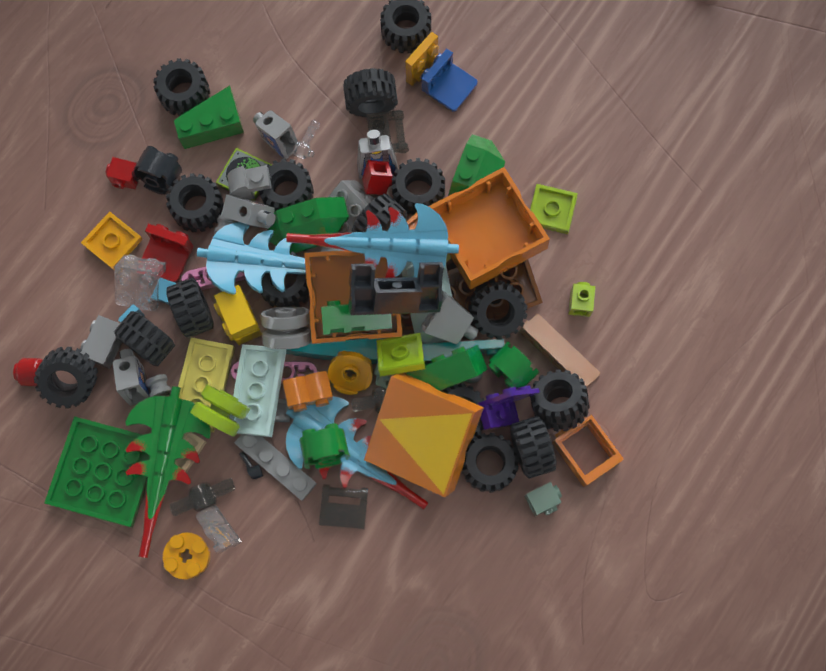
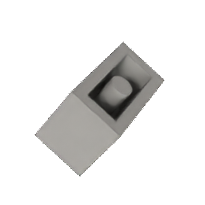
M98 315L97 319L90 326V334L87 340H84L81 344L80 353L83 355L87 353L89 360H94L95 364L110 369L122 344V341L114 334V330L120 323Z

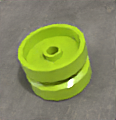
M206 384L201 396L210 402L211 406L202 402H196L190 413L216 429L235 437L240 426L238 422L230 418V415L239 419H245L250 408L239 402V399L221 389L219 391Z

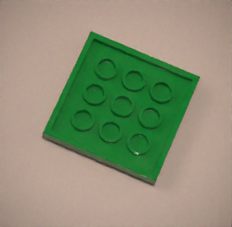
M74 416L44 504L133 528L147 486L148 477L138 474L127 475L126 471L137 462L149 460V455L141 451L128 453L126 448L134 439L142 436V434Z

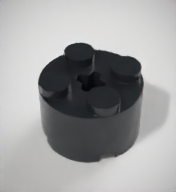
M147 146L135 165L132 176L137 182L139 180L145 183L143 187L165 195L166 192H169L170 186L174 187V181L179 179L182 167L178 163L179 159L176 155L172 153L165 154L153 146Z

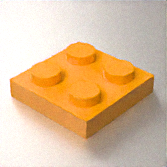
M431 32L405 61L406 82L411 86L417 81L422 80L423 72L427 68L432 67L434 59L438 55V36L435 33Z
M109 211L83 239L81 244L115 271L143 238Z

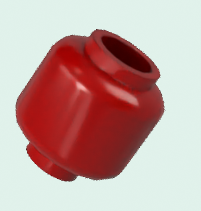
M22 358L14 365V379L21 386H36L37 384L34 383L35 372L43 360L41 358Z

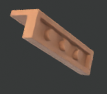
M536 314L530 321L527 320L524 326L520 328L519 332L556 368L561 370V372L568 370L571 374L576 373L579 375V379L582 378L584 380L586 388L600 375V372L539 314Z

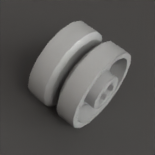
M287 306L263 311L261 313V325L266 328L262 333L263 345L271 349H293L310 344L312 341L311 329L306 327L310 324V310L303 307Z

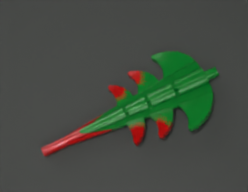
M172 386L170 397L153 396L139 402L131 410L125 422L126 426L142 424L151 428L150 434L137 437L126 448L128 453L141 451L149 455V460L137 462L126 471L127 475L138 474L148 477L144 528L138 557L148 558L152 534L169 481L178 480L188 485L191 484L190 477L186 471L175 465L176 459L186 458L197 464L200 463L199 455L194 446L183 439L184 434L198 433L207 439L211 436L210 425L190 413L195 403L180 399L181 388Z

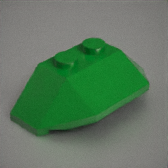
M471 135L463 150L448 196L469 188L476 181L504 167L505 160L492 140Z
M313 198L274 212L275 222L267 231L273 230L270 242L276 246L280 241L287 238V233L307 235L339 233L344 223L349 219L345 198ZM292 243L290 254L291 252H303L319 247V245Z

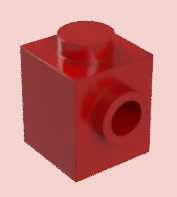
M112 157L111 163L106 167V177L111 182V185L119 189L126 187L136 190L138 182L133 178L132 171L137 163Z
M367 161L362 178L365 194L383 195L387 193L388 187L392 185L389 162Z

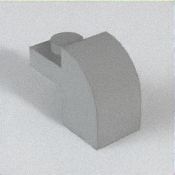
M267 165L245 169L244 166L230 171L228 173L230 195L250 200L255 199V191L270 189L271 182Z

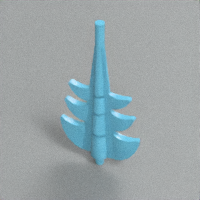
M241 222L226 225L217 231L208 249H197V257L207 258L206 269L213 285L228 294H236L234 283L240 272H244L248 285L258 293L263 292L261 281L265 273H270L272 283L281 292L285 291L284 280L286 274H306L305 258L290 255L292 243L286 242V238L277 244L274 251L269 250L268 244L273 236V230H268L257 234L250 244L246 245L243 242V238L249 225Z

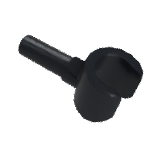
M244 451L240 452L239 455L247 467L249 476L254 480L263 477L260 465L252 467Z

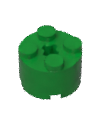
M507 342L489 360L490 364L488 366L498 378L502 375L506 379L505 385L508 388L516 387L517 390L520 387L527 386L540 373L537 368L532 370L533 368L530 367L532 362L515 346L511 348L510 342Z
M337 423L328 424L324 427L325 429L317 431L315 429L302 431L299 443L306 469H310V465H315L316 469L327 468L340 464V459L343 457L346 460L350 458L344 429L339 428Z

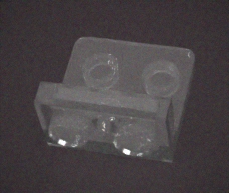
M124 255L114 266L116 304L126 307L134 304L139 309L156 311L159 307V278L166 271V262L153 258L143 259L137 258L135 255Z

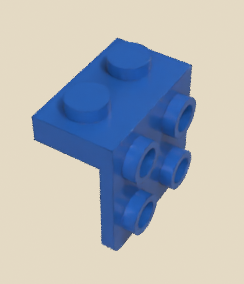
M447 48L442 54L439 53L436 56L430 69L427 68L421 76L422 91L451 111H456L478 83L476 78L453 64V52Z

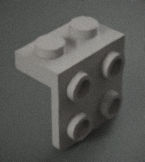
M341 180L328 196L344 197L346 201L349 219L344 223L339 233H351L353 224L359 214L374 200L372 196L365 194L362 190V185L355 180Z

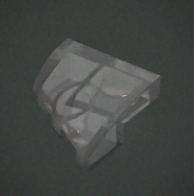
M216 505L208 507L195 515L206 536L214 542L213 549L216 553H222L227 548L236 547L242 542Z

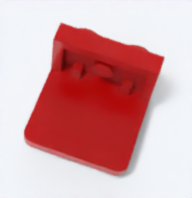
M148 223L145 232L150 237V240L139 262L138 269L149 275L177 283L193 249V244L188 235L181 231H176L175 233L169 231L164 225L156 224L155 226Z

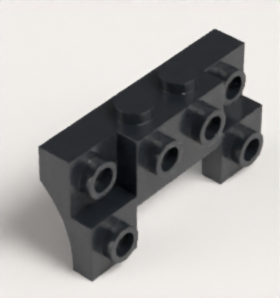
M420 262L417 277L375 278L376 269L374 264H351L348 304L350 315L441 312L444 270L442 262Z

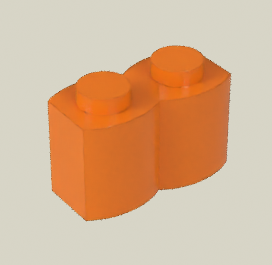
M327 371L283 380L289 410L293 409L294 412H301L306 410L309 405L316 404V407H323L333 400Z

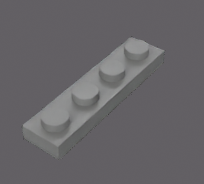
M241 434L234 442L301 501L317 485L314 480L301 469H298L262 436Z

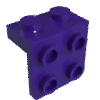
M529 385L516 390V387L502 390L503 394L501 395L494 393L485 396L486 400L478 403L479 406L484 407L481 414L484 430L508 427L513 423L519 422L515 401L540 393L539 388L531 389Z

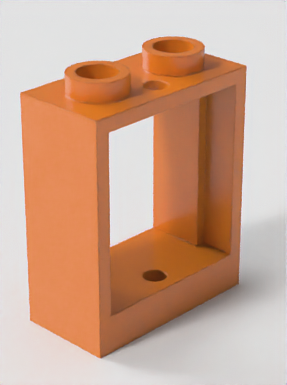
M592 415L587 418L584 417V422L582 424L578 422V427L574 429L571 428L569 431L560 430L554 435L556 439L552 442L583 487H586L624 460ZM587 426L610 458L584 475L562 443Z

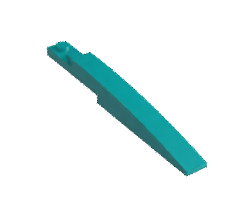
M386 338L315 344L311 342L307 346L286 349V354L332 361L340 351H352L369 358L371 364H377L376 340ZM504 339L460 341L458 344L452 342L422 344L425 365L432 363L431 358L444 354L445 357L452 355V350L463 346L467 349L478 345L481 354L494 356L504 346Z

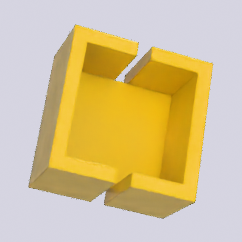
M237 285L235 286L236 294L234 295L226 292L214 295L217 303L213 305L218 316L224 322L222 326L226 335L229 336L231 341L235 340L238 345H241L261 336L262 332L240 286Z

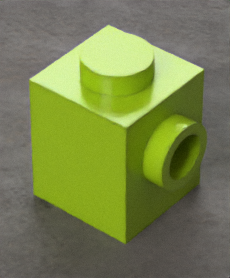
M587 282L573 284L570 292L568 315L591 316L594 309L596 286H590Z

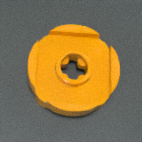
M340 351L332 359L328 369V378L334 384L333 387L337 391L348 395L357 394L358 391L363 389L366 390L370 386L373 377L371 360L360 353L352 351ZM353 370L356 374H353L352 377L347 376L348 373L345 371Z
M185 532L174 535L167 542L163 551L164 568L173 577L189 580L195 578L208 567L210 562L209 547L205 540L197 534ZM186 549H189L192 559H187L186 563H184L181 553H185Z

